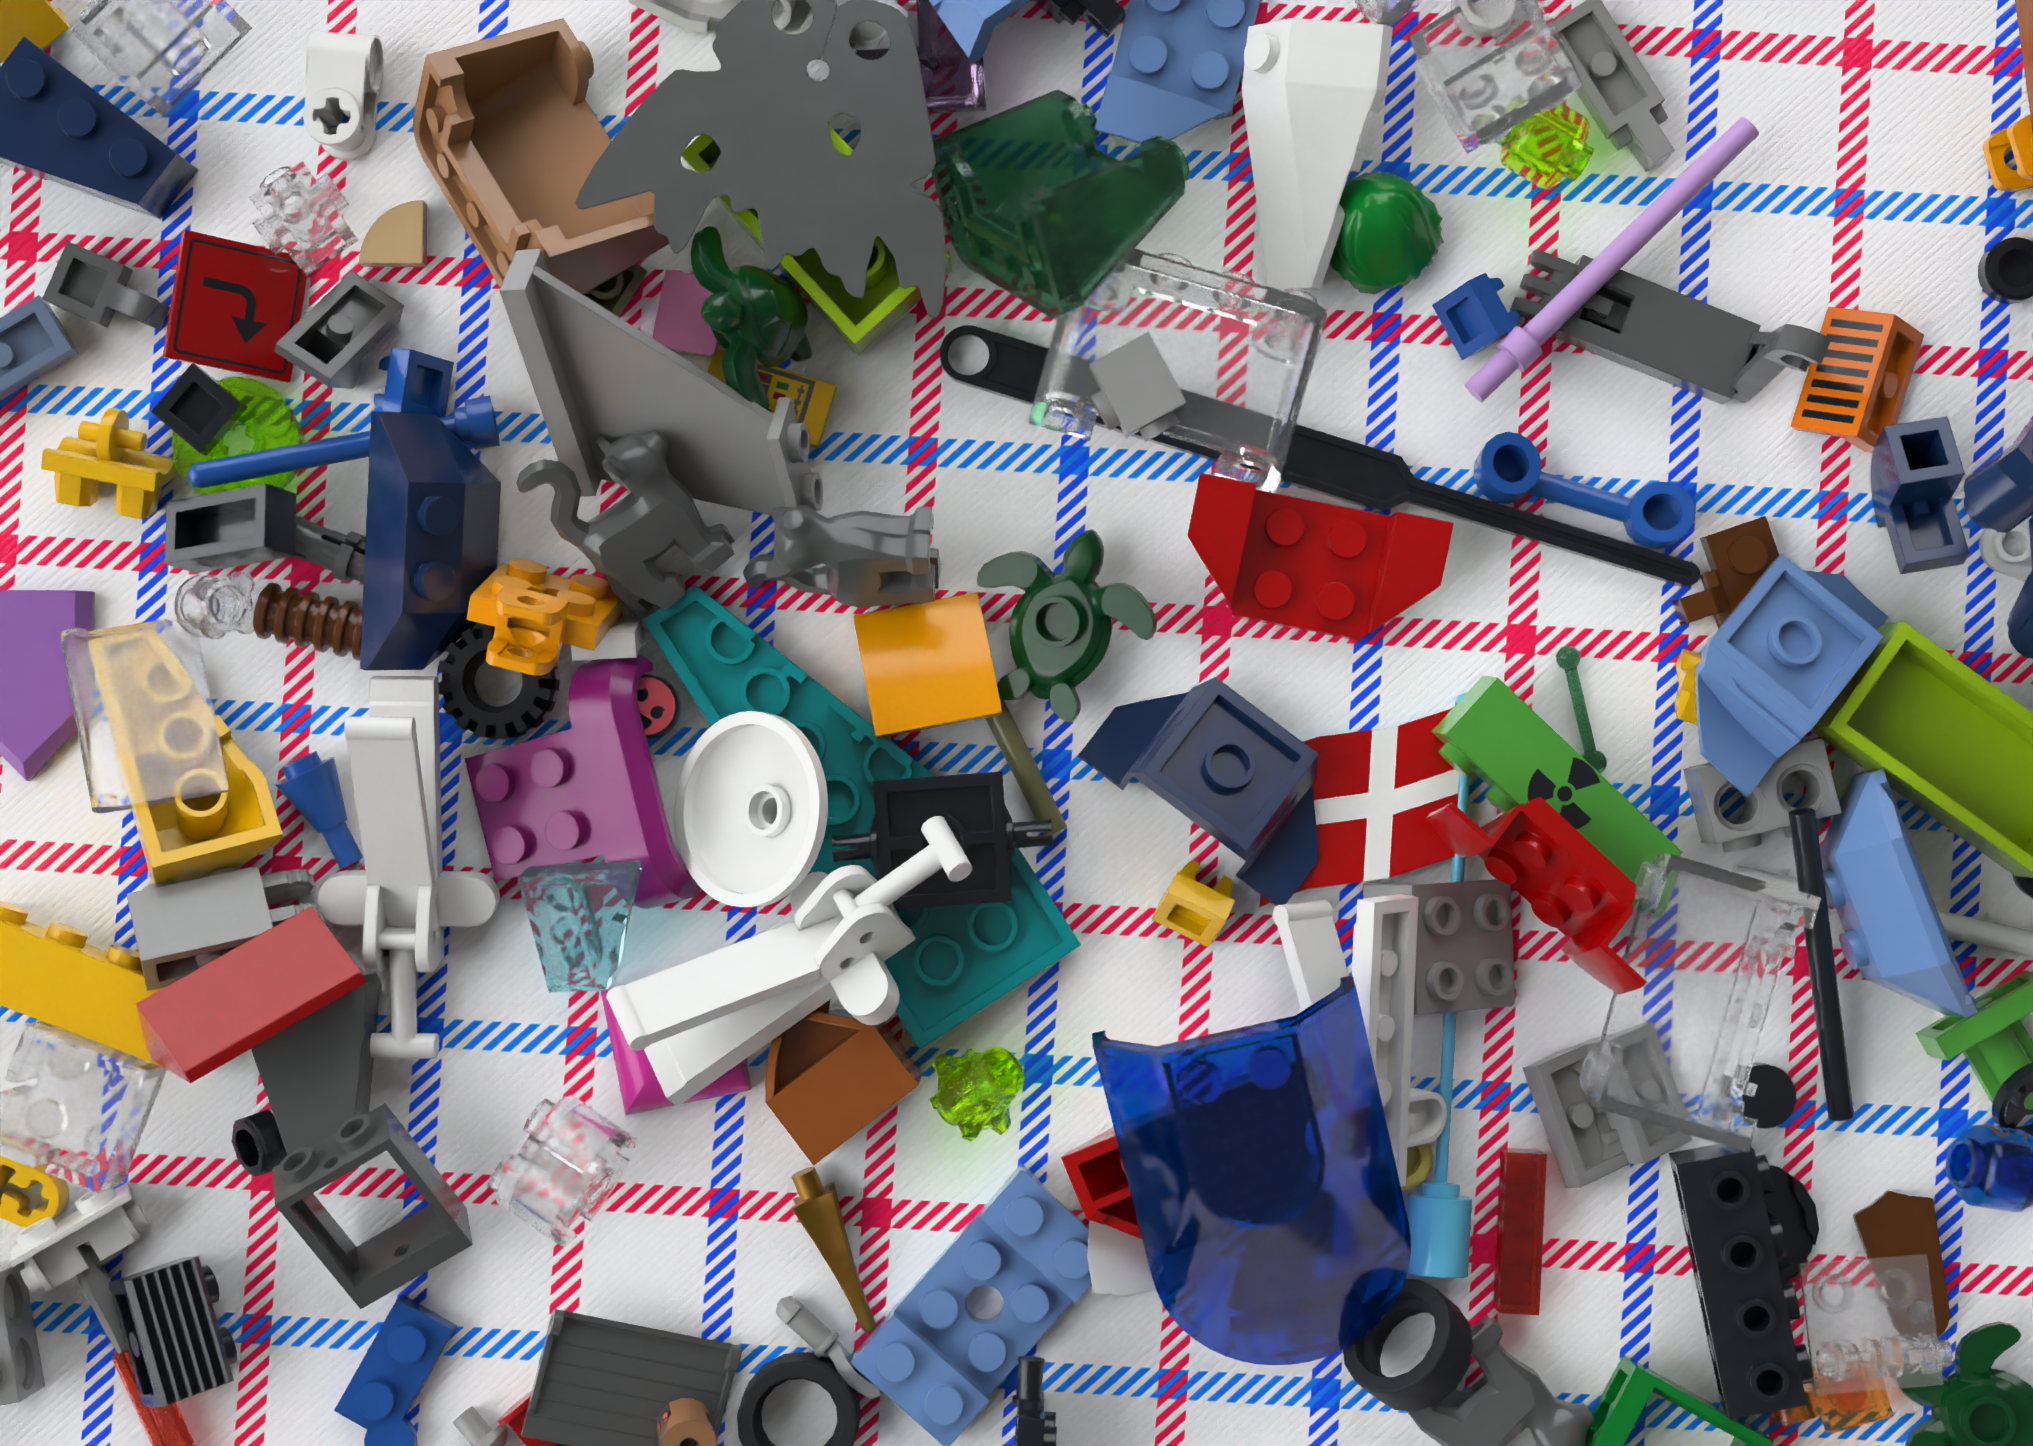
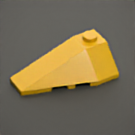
M152 625L86 639L152 883H179L207 877L213 871L221 868H238L282 840V830L265 776L253 760L249 761L231 737L230 729L219 715L216 716L195 689L191 677Z

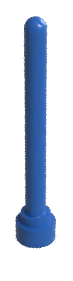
M490 395L465 400V407L453 409L454 415L439 418L465 446L473 444L475 450L500 446ZM370 431L195 463L188 470V480L197 488H206L369 457Z

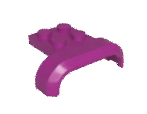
M638 653L636 658L599 659L584 663L575 671L569 688V715L572 729L465 758L495 882L604 854L608 870L616 886L623 896L636 907L650 909L698 896L701 888L690 875L672 842L638 706V684L644 673L653 671L652 661Z

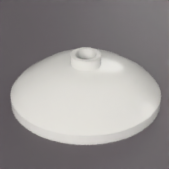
M738 712L713 724L697 740L685 760L678 780L674 804L675 834L680 854L687 870L698 886L715 900L730 906L762 907L781 900L796 889L805 879L817 859L826 831L828 793L821 762L808 738L788 720L765 712Z

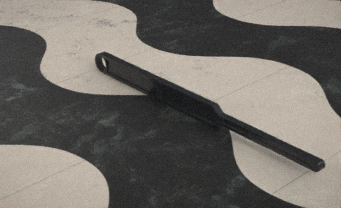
M972 325L957 327L944 338L940 347L941 365L945 373L955 382L1107 428L1090 397L1100 391L1097 382L1089 370L1091 361ZM970 335L980 338L986 344L989 351V359L983 370L973 375L958 373L952 368L948 360V351L951 344L962 336ZM1180 389L1187 403L1183 408L1175 411L1180 423L1148 440L1378 512H1385L1406 502L1680 587L1694 585L1700 578V569L1692 562L1417 479L1399 455ZM1119 425L1118 427L1112 429V430H1114V431H1117V432H1120V433H1123V434H1124V432H1123V430L1121 429L1120 425ZM1140 431L1131 435L1144 440Z

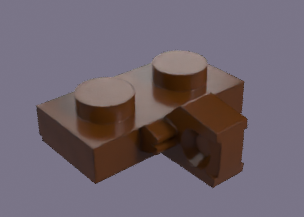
M1766 516L1700 538L1711 571L1700 575L1705 590L1672 601L1680 625L1714 615L1719 629L1771 563L1780 556Z

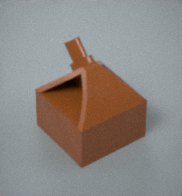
M829 1000L772 1040L766 1069L765 1103L814 1166L919 1086L923 1072L885 1022L878 1025L863 1024L848 1013L846 1009L830 1008Z

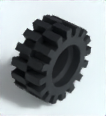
M481 624L480 628H469L461 633L462 638L457 643L451 642L445 651L449 654L445 662H439L437 672H442V681L438 683L439 694L444 697L445 703L442 706L447 715H452L457 720L455 724L463 730H469L474 735L484 738H516L525 735L526 731L531 728H537L544 722L542 718L546 712H552L556 704L553 701L555 691H559L560 680H557L555 676V670L558 669L557 664L545 675L533 676L521 673L522 688L515 700L504 706H491L478 695L475 687V676L479 667L486 661L488 644L493 639L495 627Z

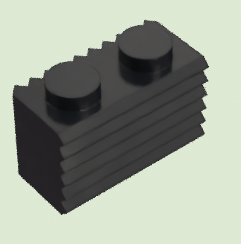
M199 1256L183 1257L109 1282L112 1301L116 1306V1314L120 1320L123 1339L127 1344L130 1364L134 1369L137 1389L141 1394V1402L144 1407L160 1408L168 1406L171 1403L234 1381L230 1365L237 1362L236 1346L229 1330L226 1327L219 1328L212 1305V1303L219 1301L218 1283L212 1269L208 1265L201 1267Z

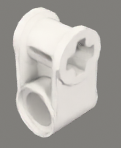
M313 31L309 36L306 49L307 83L303 112L304 126L309 135L319 142L323 149L335 159L343 161L357 160L364 156L373 146L376 136L378 93L382 84L384 70L382 42L377 35ZM344 115L350 119L349 123H342ZM331 126H338L336 134L330 131Z

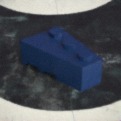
M26 37L22 38L1 65V164L161 219L198 171L195 166Z

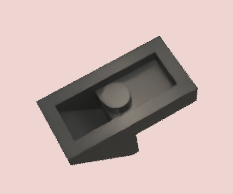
M351 270L276 343L274 351L327 387L353 389L358 382L363 358L400 322L404 305Z

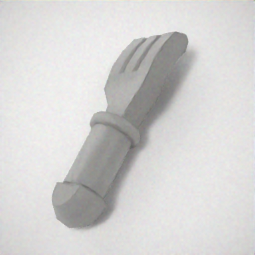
M788 1296L779 1300L776 1308L777 1316L815 1350L814 1354L818 1358L826 1352L833 1361L837 1372L848 1385L870 1399L880 1396L882 1391L851 1364L852 1356L837 1340L839 1337L837 1331L832 1332L795 1297Z

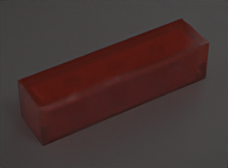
M1500 1147L1493 1307L1498 1313L1539 1315L1547 1154L1540 1149Z

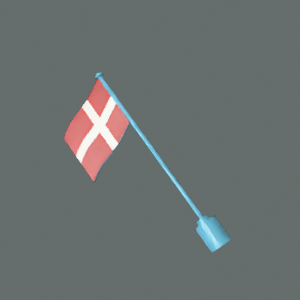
M1462 693L1457 697L1455 705L1462 699V697L1466 693ZM1451 709L1399 726L1320 736L1303 741V743L1319 754L1316 780L1313 782L1318 862L1294 893L1311 888L1391 878L1452 858L1451 882L1464 881L1465 858L1458 856L1442 840L1426 818L1431 812L1451 802L1468 816L1470 775L1465 777L1460 774L1438 753L1445 744L1431 732ZM1260 895L1259 908L1270 903L1262 895ZM1457 1012L1444 1013L1439 1095L1443 1097L1446 1103L1447 1119L1445 1127L1436 1142L1434 1181L1421 1182V1192L1408 1193L1403 1271L1419 1276L1438 1278L1468 1277L1472 1198L1460 1196V1184L1447 1182Z

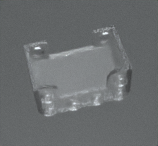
M1096 236L1093 240L1081 242L1077 247L1033 401L1029 424L1090 441L1096 417L1101 416L1090 397L1099 392L1100 388L1089 370V364L1149 332L1187 402L1183 408L1175 411L1180 423L1161 434L1221 451L1213 475L1256 483V489L1275 493L1282 477L1327 321V312L1318 304V300L1314 295L1304 290L1293 288L1285 290L1276 289L1255 283L1251 277L1241 272H1217L1192 265L1188 259L1178 254L1161 253L1157 255L1132 248L1124 240L1114 236ZM1052 410L1066 412L1074 417L1063 416ZM1239 464L1252 465L1261 470L1248 469Z

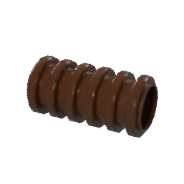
M273 582L267 584L260 592L253 615V627L258 638L268 639L271 635H274L275 640L282 644H286L293 639L294 644L300 648H306L311 643L317 652L324 653L329 648H333V653L336 656L344 657L350 652L356 661H360L362 609H359L356 601L348 600L343 605H340L337 597L327 596L324 600H320L319 594L312 591L301 596L298 588L289 587L284 592L279 584Z

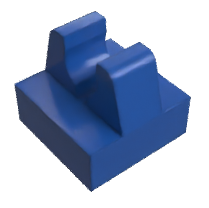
M1486 272L1467 281L1432 305L1461 360L1479 353L1507 335L1521 319L1517 309L1507 312L1497 294L1499 290L1505 287L1500 278H1489Z
M391 348L390 356L383 357L379 362L378 369L388 371L385 392L384 394H374V404L382 408L384 412L435 414L438 418L445 417L454 362L412 349Z

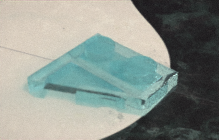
M639 860L530 866L518 877L549 993L606 990L616 979L642 870Z

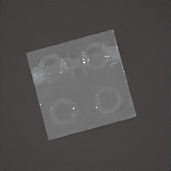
M1927 1254L1799 1264L1809 1356L1813 1373L1814 1395L1943 1385L1942 1367L1952 1365L1953 1353L1948 1340H1938Z

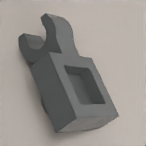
M68 241L42 297V300L106 328L109 327L115 311L141 323L161 330L170 309L169 306L160 303L159 300L126 287L133 273L132 269Z

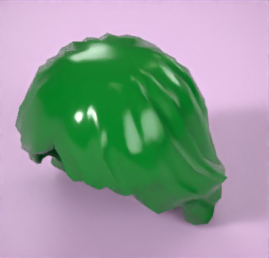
M1386 171L1366 172L1352 178L1344 187L1339 204L1343 208L1345 218L1330 260V265L1333 270L1339 273L1344 280L1349 281L1360 293L1377 294L1385 289L1394 288L1397 285L1403 287L1411 280L1419 278L1421 271L1433 263L1432 257L1438 253L1440 244L1444 243L1441 235L1442 227L1440 225L1443 218L1438 214L1435 203L1406 179Z

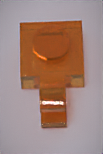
M1863 1352L1813 1366L1812 1387L1804 1389L1807 1406L1770 1412L1773 1423L1782 1422L1783 1426L1821 1416L1825 1431L1830 1433H1836L1894 1416L1877 1358L1873 1352Z

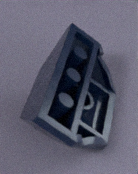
M371 411L360 669L362 670L425 669L445 652L451 642L458 641L462 637V632L478 624L477 622L466 620L470 596L497 569L501 482L435 414Z

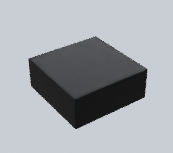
M192 363L153 408L151 413L195 450L207 456L248 407L200 366Z

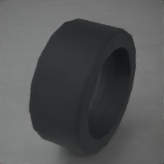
M1398 1278L1377 1286L1359 1301L1347 1320L1342 1348L1345 1366L1358 1385L1394 1410L1416 1412L1437 1405L1457 1388L1469 1368L1473 1340L1470 1324L1459 1307L1438 1289L1420 1279ZM1419 1313L1431 1314L1434 1317L1435 1333L1432 1346L1423 1360L1407 1373L1395 1377L1383 1375L1380 1358L1383 1345L1391 1331L1408 1317Z
M810 1352L783 1354L764 1364L748 1382L737 1412L739 1440L742 1446H776L769 1440L762 1425V1409L765 1399L775 1387L786 1381L805 1379L817 1383L825 1389L836 1406L837 1424L835 1431L824 1446H853L861 1421L859 1394L837 1372L831 1359L822 1356L818 1358Z

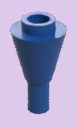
M313 751L281 767L286 778L275 784L276 787L318 833H322L339 868L347 867L362 859L363 856L345 822L347 815L334 756L321 761L317 751Z

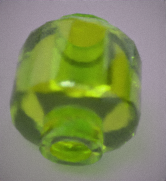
M1545 93L1536 94L1528 101L1521 97L1517 99L1507 112L1494 137V142L1501 145L1499 150L1500 163L1545 190L1556 186L1564 177L1575 181L1587 166L1594 152V148L1586 144L1590 130L1589 120Z

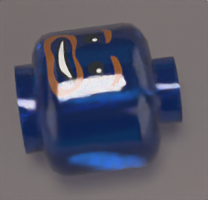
M1988 1124L1974 1125L1966 1130L1961 1137L1953 1141L1947 1153L1945 1168L1947 1178L1954 1186L1961 1200L1972 1207L2003 1212H2023L2033 1205V1136L2024 1130Z

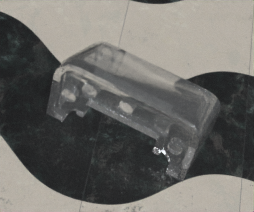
M1660 853L1653 863L1644 862L1638 871L1635 880L1637 885L1635 899L1639 900V904L1623 960L1645 979L1647 983L1644 987L1627 993L1617 994L1613 992L1597 1051H1589L1584 1060L1580 1074V1088L1587 1090L1589 1104L1598 1109L1749 1152L1758 1120L1743 1114L1744 1100H1742V1094L1751 1097L1755 1095L1757 1084L1748 1080L1783 957L1793 959L1797 946L1785 942L1793 935L1798 926L1813 929L1821 897L1677 855Z

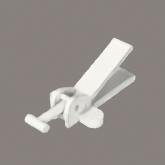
M373 676L369 679V717L347 716L344 723V734L348 748L365 870H344L330 876L318 890L317 904L323 917L333 924L364 926L362 953L366 972H381L390 968L391 1033H372L370 1039L371 1058L437 1059L439 1053L438 1034L417 1033L416 969L418 973L434 972L444 959V927H474L482 925L491 918L498 908L500 893L494 880L484 873L475 871H443L438 676Z
M935 816L924 822L921 831L929 845L879 881L859 865L843 866L830 874L823 872L807 874L798 887L791 892L790 904L795 915L794 921L629 984L616 986L608 991L606 998L630 1049L633 1051L644 1049L662 1090L669 1101L677 1106L681 1105L836 995L848 1013L866 1025H878L894 1014L899 1004L900 994L897 984L884 961L916 938L911 929L902 922L892 903L941 868L944 869L949 880L956 882L965 879L972 872L973 867L944 817Z
M1397 894L1357 899V919L1353 931L1351 980L1333 921L1332 906L1327 900L1277 905L1273 910V921L1279 930L1326 1097L1320 1101L1322 1105L1316 1107L1310 1114L1305 1128V1143L1311 1152L1304 1168L1305 1172L1316 1182L1333 1187L1331 1246L1318 1249L1312 1255V1265L1320 1275H1327L1372 1263L1375 1255L1372 1244L1366 1239L1357 1240L1359 1195L1370 1194L1371 1186L1382 1183L1397 1188L1406 1186L1408 1147L1435 1141L1442 1133L1446 1124L1447 1107L1443 1097L1435 1092L1410 1088L1419 897Z

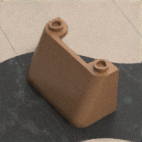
M564 18L427 54L413 115V131L423 161L500 288L516 250L542 249L550 275L584 295L669 245V241L666 236L659 234L654 228V194L650 191L584 210L579 209L575 203L579 191L594 164L612 141L585 100L589 79L594 74L592 55L587 45L577 40Z

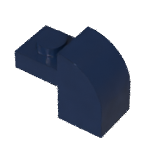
M1948 416L1885 426L1873 449L1871 459V493L1878 528L1887 527L1900 575L1962 565L1970 554L1953 499V494L1965 472Z

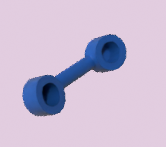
M1505 432L1495 435L1485 444L1474 462L1473 475L1477 487L1485 497L1493 502L1511 504L1519 502L1527 494L1617 520L1623 522L1627 535L1635 543L1646 548L1662 549L1675 544L1691 529L1695 521V504L1691 495L1683 487L1671 482H1655L1644 486L1632 498H1628L1541 471L1542 462L1537 448L1529 439L1518 433Z

